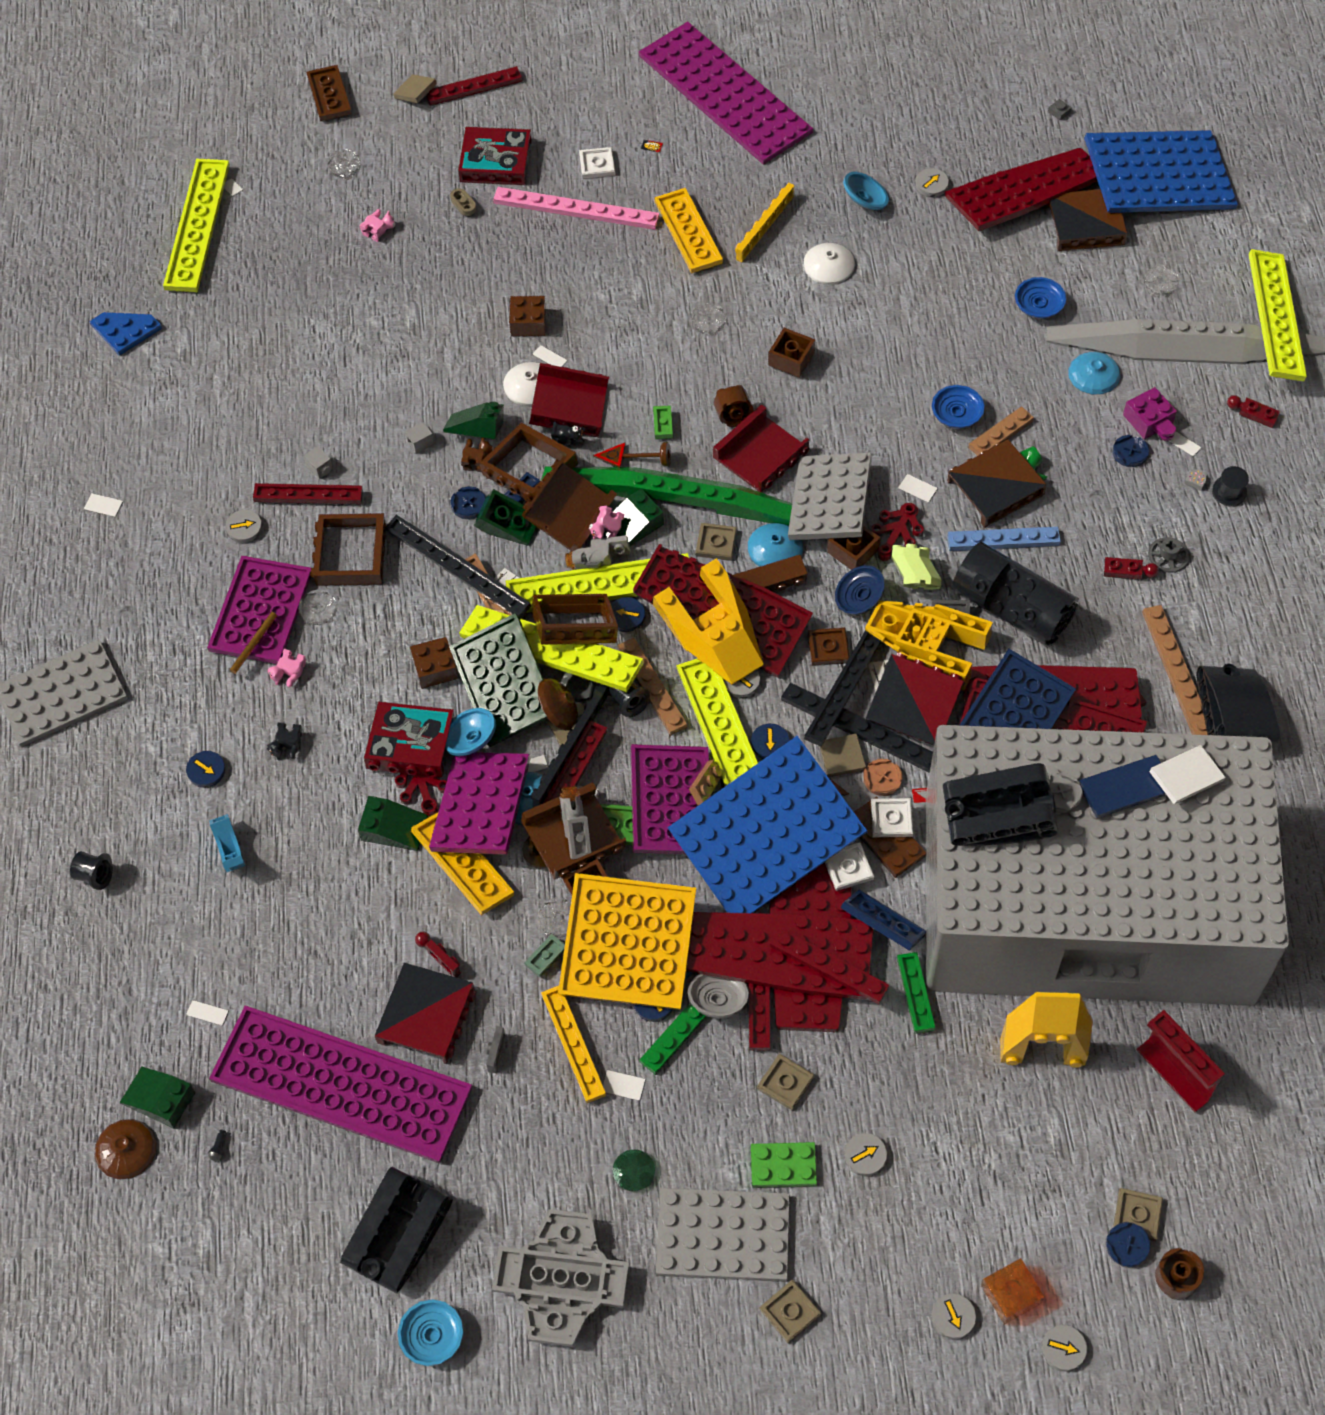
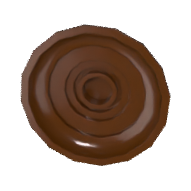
M555 679L542 680L537 689L542 710L556 727L561 730L570 731L576 725L578 717L577 705L572 694L562 683Z
M135 1119L119 1120L109 1125L100 1134L95 1144L94 1157L98 1168L109 1177L118 1180L131 1179L143 1173L151 1165L156 1154L157 1140L153 1130L144 1122Z

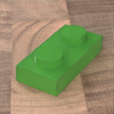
M671 405L653 406L655 439L673 438Z

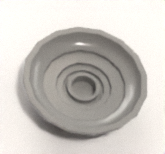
M702 974L696 976L688 988L690 1003L698 1012L713 1018L731 1017L740 1012L746 1005L749 995L744 982Z

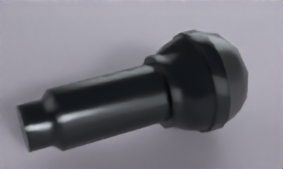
M220 1129L214 1146L208 1151V1157L212 1161H219L223 1156L222 1146L226 1137L225 1130Z

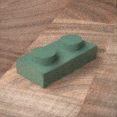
M551 934L524 962L525 966L540 978L564 953L565 944Z

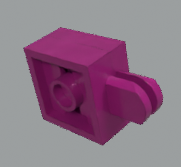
M1156 387L1126 402L1123 416L1143 439L1157 433L1163 441H1169L1175 435L1176 427L1173 423L1177 411Z

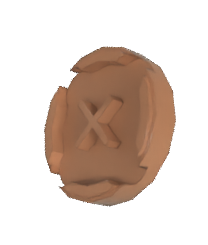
M877 759L870 762L865 768L863 782L871 793L878 796H888L894 794L900 788L902 771L891 760Z

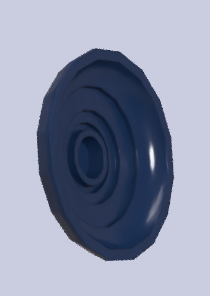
M863 565L846 573L838 582L835 590V602L838 608L846 614L859 615L867 613L876 607L885 591V579L881 571L873 566Z

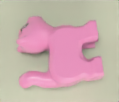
M380 209L367 216L365 221L360 224L362 234L369 237L371 232L373 234L372 239L378 242L379 237L385 233L386 229L394 228L396 225L390 211L386 213L383 220L378 218L381 215Z
M601 506L596 522L589 526L593 539L597 537L601 539L604 530L610 533L608 538L616 537L621 529V522L625 514L618 511L615 513L612 512V508Z
M284 649L283 656L279 659L277 665L268 669L270 678L278 685L283 674L290 676L287 680V686L292 687L293 683L302 675L303 668L306 665V657L298 654L297 659L294 660V657L291 656L292 652Z

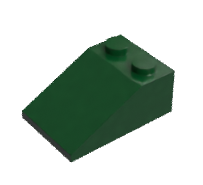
M486 402L453 413L443 428V432L496 439L503 426L504 404Z
M495 489L487 495L473 525L489 535L523 545L529 544L536 528L534 524L521 516L525 511L522 508L523 504Z
M642 489L627 497L614 511L615 513L618 511L625 514L621 522V529L616 537L627 535L630 546L664 525V512ZM604 530V535L608 538L610 533Z
M368 796L358 827V833L361 841L418 851L420 842L411 832V829L427 819L428 815L388 799Z
M141 1066L122 1097L120 1104L174 1129L196 1092L190 1083L175 1076Z

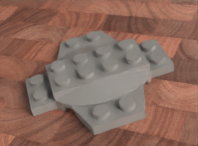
M548 1209L534 1241L529 1244L526 1243L521 1249L499 1246L492 1292L513 1294L524 1309L529 1342L573 1347L589 1315L600 1307L602 1308V1305L623 1308L629 1262L608 1260L604 1253L598 1249L592 1214Z

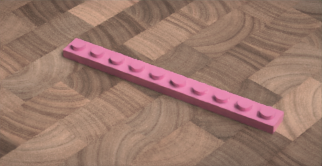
M497 187L493 198L494 204L656 230L659 220V213L503 187Z

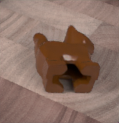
M482 438L479 449L472 448L473 441L468 439L462 451L461 466H463V470L471 471V464H475L476 471L482 472L480 462L494 450V447Z

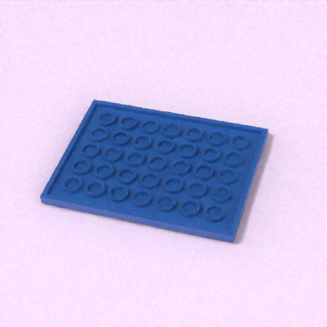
M1211 130L1085 134L1084 139L1108 213L1236 209L1238 205Z
M798 736L791 739L667 827L727 913L756 912L867 833L866 828Z

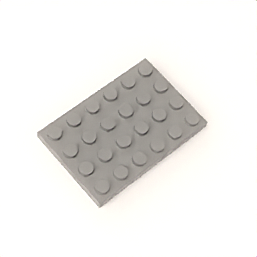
M871 452L800 456L788 530L789 540L862 537L872 461Z
M100 639L0 683V702L20 747H24L128 700Z
M660 1188L656 1276L787 1282L789 1194Z

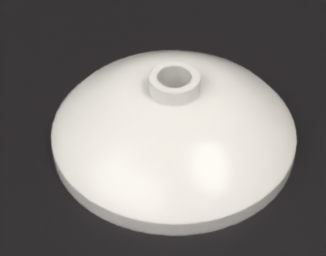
M835 243L816 245L806 253L804 258L806 274L812 280L821 284L841 283L852 275L855 267L852 253L844 246Z
M522 363L513 367L506 374L503 384L504 391L511 401L522 406H532L540 363Z

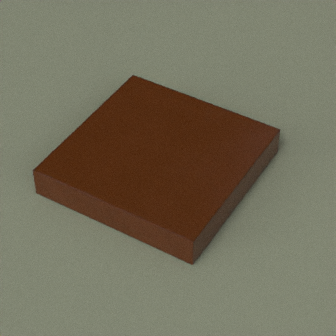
M845 627L808 630L812 666L847 663L849 651Z

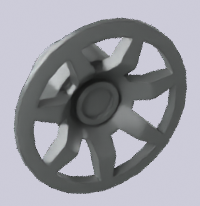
M1163 537L1155 540L1150 545L1148 557L1151 563H1155L1159 567V570L1175 572L1185 567L1189 560V551L1178 539ZM1157 545L1160 550L1152 552L1153 547ZM1185 552V560L1178 554ZM1152 556H1161V559L1156 563ZM1175 559L1182 564L1174 568L1173 560ZM1168 561L1170 568H1164L1161 565Z

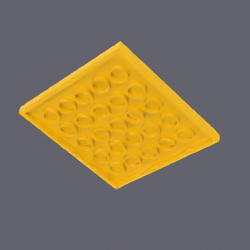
M575 873L558 995L681 1010L696 888Z

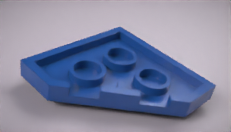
M103 312L89 321L90 325L119 356L162 329L161 324L151 314Z

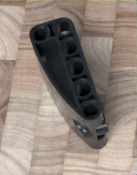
M1225 664L1223 667L1200 665L1197 668L1196 679L1207 735L1265 737L1270 739L1273 749L1279 742L1280 730L1269 693L1255 669L1237 668L1233 664Z
M1042 763L950 780L943 784L945 812L952 845H1001L1050 838L1058 834L1055 800L1051 792L1047 769ZM960 811L957 815H952L953 812Z
M393 1166L390 1167L345 1248L340 1263L396 1294L399 1293L435 1237L452 1205L453 1198ZM376 1264L377 1272L374 1275H370V1266Z

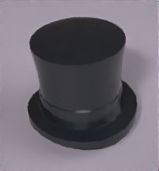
M1230 466L1224 469L1221 477L1213 485L1212 495L1214 499L1228 506L1242 503L1247 497L1246 485L1249 482L1247 472L1237 466Z
M634 681L627 692L612 687L609 688L608 692L609 696L619 703V711L625 717H633L642 713L650 700L649 690L646 687H638Z
M80 851L72 859L70 876L73 880L89 882V885L95 890L106 888L111 881L113 865L109 854L102 853L99 856H94Z

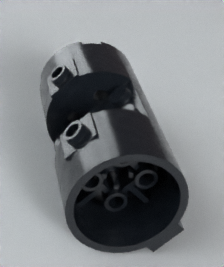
M983 542L977 543L970 550L961 563L952 583L953 591L1000 617L1047 647H1051L1059 639L1056 635H1060L1067 628L1078 609V604L1075 603V601L1078 602V597Z

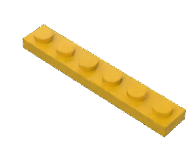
M788 183L785 188L780 190L778 197L772 200L767 210H764L762 217L754 223L751 231H748L743 241L737 244L735 248L737 261H744L794 197L795 185Z
M558 985L541 992V996L586 1103H590L605 1097L606 1092L564 995H558Z

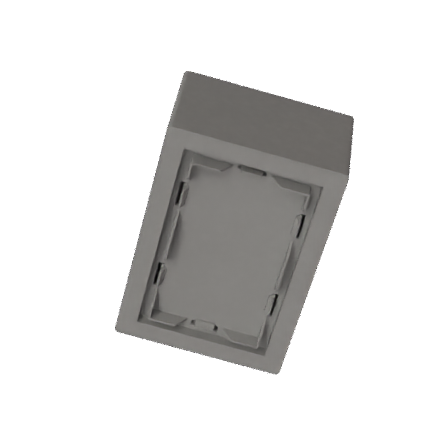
M940 725L937 728L926 792L927 990L935 992L1032 996L1035 992L1081 994L1082 998L1249 1006L1257 1003L1289 944L1272 743L1270 739L1243 736ZM1199 745L1203 747L1226 777L1223 782L1176 804H1173L1166 795L1097 819L1083 793L1081 802L1076 809L1067 813L1055 812L1058 834L1056 836L1033 841L987 846H955L951 844L943 793V784L950 780L1034 763L1044 764L1048 775H1056L1063 772L1072 775L1079 781L1156 754L1160 762L1163 763ZM955 811L952 815H957L960 811Z

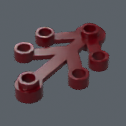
M905 503L901 506L900 510L892 512L882 510L880 512L879 520L883 523L888 522L890 519L901 517L897 522L886 525L876 523L871 527V531L878 536L882 533L893 531L887 542L878 549V558L880 560L888 561L892 558V547L900 533L905 542L904 547H906L907 543L916 544L915 539L911 538L906 527L908 520L913 528V535L916 537L923 535L924 527L917 521L918 507L915 504Z
M400 773L395 778V784L398 788L406 787V778L409 774ZM414 775L406 790L400 794L401 803L404 805L410 804L412 802V794L417 786H419L423 798L421 803L423 813L426 815L435 814L438 809L437 803L430 797L426 783L437 787L440 793H444L445 788L442 789L440 787L446 785L447 781L425 775ZM409 796L407 800L403 799V797Z

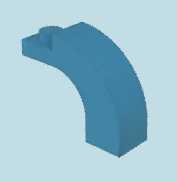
M226 814L209 820L226 872L246 866L229 815Z

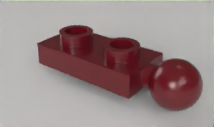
M1232 395L1227 400V405L1230 409H1241L1239 415L1270 428H1273L1280 411L1250 398H1246L1245 402H1242L1239 396Z
M1105 557L1103 577L1141 579L1142 573L1149 578H1154L1159 573V567L1155 563L1143 566V560Z
M422 931L415 936L417 946L425 947L428 953L451 976L457 978L461 974L458 960L454 956L449 957L446 954V949L440 943L436 944L431 939L429 933Z

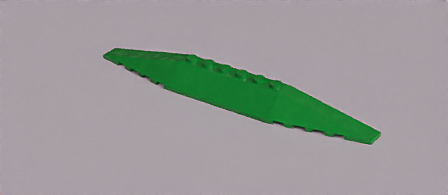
M545 466L541 480L547 472L549 473L552 470L551 466ZM638 467L573 468L575 472L606 494L613 490L617 493L616 496L627 498L642 489L650 498L716 509V514L766 523H780L787 526L790 524L792 503L741 485Z

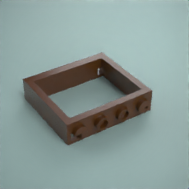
M521 422L480 462L481 473L486 479L493 480L500 487L507 488L513 494L523 497L526 501L528 499L532 501L535 497L532 493L537 486L542 487L544 484L542 481L533 488L495 467L522 440L555 459L561 460L563 456H566L563 462L571 469L578 465L575 451Z
M384 513L318 515V522H315L317 537L313 539L314 548L316 549L315 552H312L314 568H311V578H314L316 586L382 585L386 537ZM376 527L373 570L321 571L325 528Z
M607 594L533 595L532 614L541 645L617 643L618 625ZM601 613L604 623L545 624L542 614Z

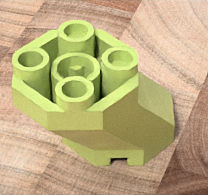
M906 544V547L893 545L892 560L903 577L904 587L918 589L919 587L924 588V590L941 588V578L929 559L930 548H917L916 544Z

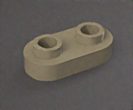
M454 189L450 193L451 202L462 215L470 216L476 212L474 200L464 189Z

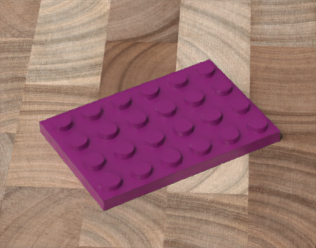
M241 555L209 641L208 652L239 657L269 614L274 612L277 614V618L247 659L277 664L283 656V650L286 649L311 578V567Z
M631 744L633 853L686 854L667 827L698 806L689 788L709 761L708 747Z
M479 752L465 756L454 755L430 841V851L507 855L529 768L530 755Z

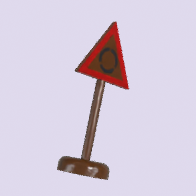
M624 442L593 455V457L621 468L623 458L660 457L663 467H670L671 447L669 442L661 444L660 453L624 454L626 445Z

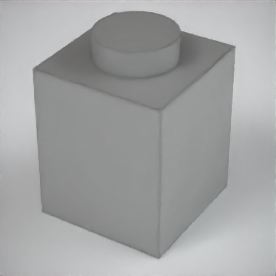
M424 422L405 431L407 443L416 454L434 445V432Z
M318 446L303 456L306 467L318 479L328 475L333 470L331 459Z

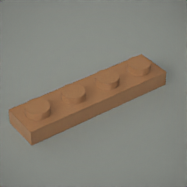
M1021 406L969 443L968 448L978 456L982 451L989 450L997 443L1004 442L1032 423L1034 417Z

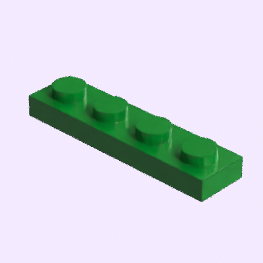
M912 952L897 955L914 1034L935 1031L918 953Z
M689 1003L639 1059L640 1063L656 1075L707 1016L698 1012Z

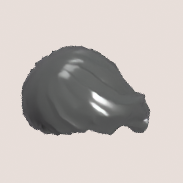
M567 672L561 680V683L570 691L574 700L578 701L590 699L597 686L594 681Z

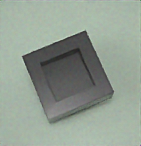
M1058 99L1048 107V113L1061 120L1071 112L1072 107Z

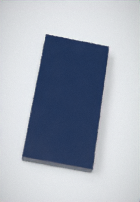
M1157 754L1079 780L1083 793L1096 819L1166 796V793L1149 772L1152 767L1161 764Z
M861 890L855 892L842 903L841 909L909 951L926 935V930Z

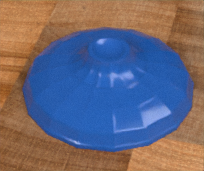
M1033 277L1024 280L1017 287L1015 301L1020 310L1026 315L1037 319L1049 318L1064 308L1066 294L1061 285L1054 280L1045 277Z
M952 385L946 386L936 393L931 407L934 416L942 424L950 428L961 429L977 423L983 415L985 405L982 397L975 390L967 386Z

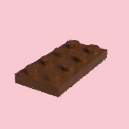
M338 65L306 72L320 121L352 114Z
M871 800L854 811L867 830V833L860 837L861 840L895 878L926 857L925 850L913 837H873Z

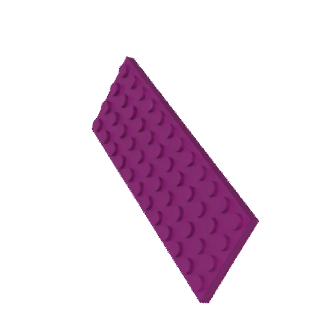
M688 21L639 51L640 58L763 165L813 133V128Z
M246 1005L209 1077L210 1082L439 1164L473 1088L472 1084Z

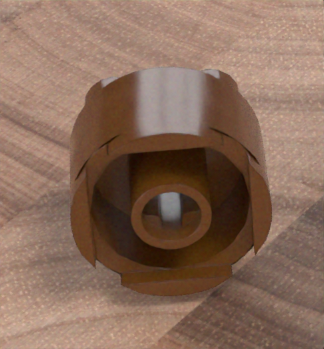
M742 385L731 386L725 389L721 388L716 392L714 407L722 424L725 423L728 427H736L754 411L747 391Z
M1174 1248L1166 1252L1155 1270V1279L1158 1287L1171 1299H1184L1193 1295L1202 1283L1204 1276V1266L1201 1259L1194 1252L1182 1248Z

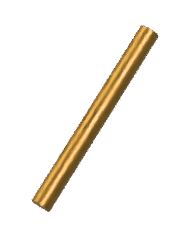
M271 612L230 668L232 673L236 674L277 618L276 613Z

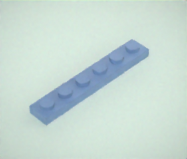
M1058 527L948 532L947 535L949 551L971 550L979 542H983L994 549L1060 546Z

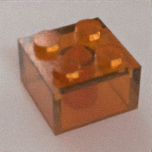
M1021 1258L987 1276L981 1283L983 1291L1004 1325L1039 1306L1045 1298Z

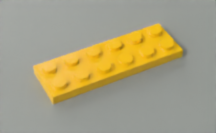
M686 188L654 197L655 204L691 273L723 264V258Z
M438 812L412 827L411 832L481 916L514 896V891L483 854L430 851L429 845Z

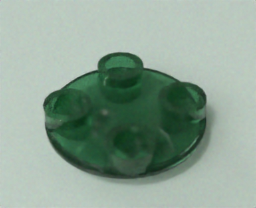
M632 1149L621 1153L616 1158L613 1164V1177L621 1189L639 1191L652 1184L655 1176V1165L647 1153Z

